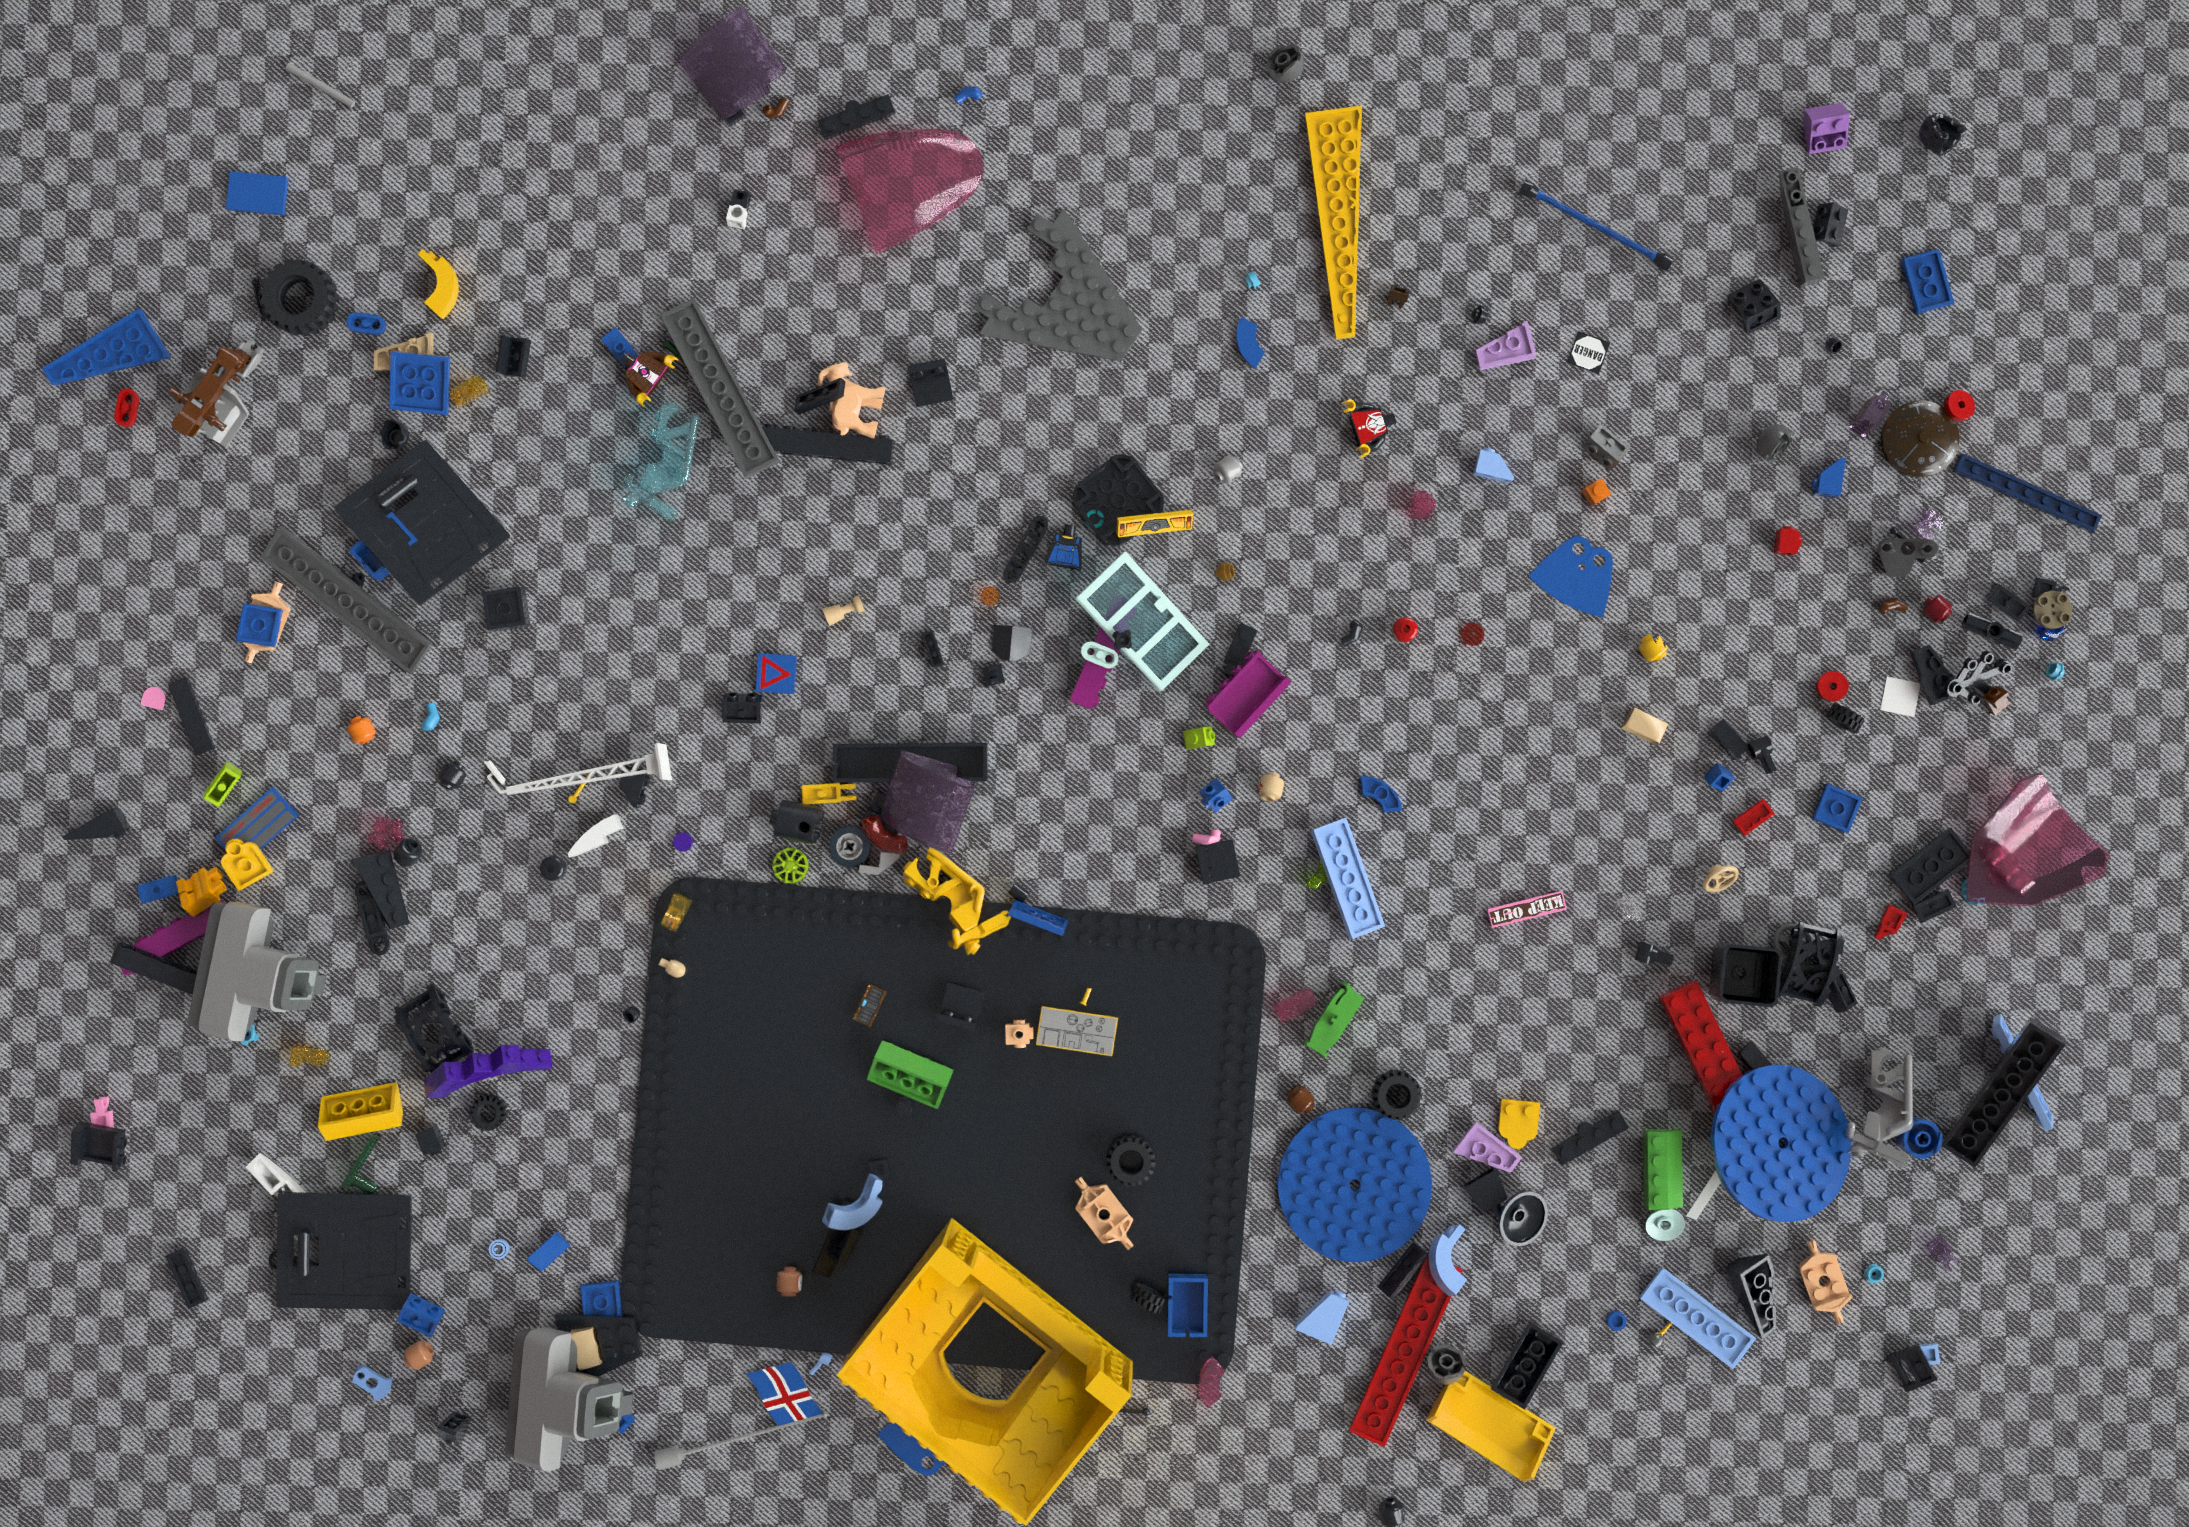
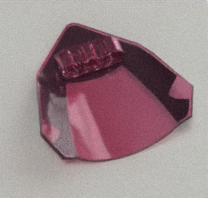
M2037 773L2020 779L1988 820L1973 835L1968 868L1967 898L1973 903L2033 907L2103 878L2110 853L2073 821L2052 794L2043 774Z

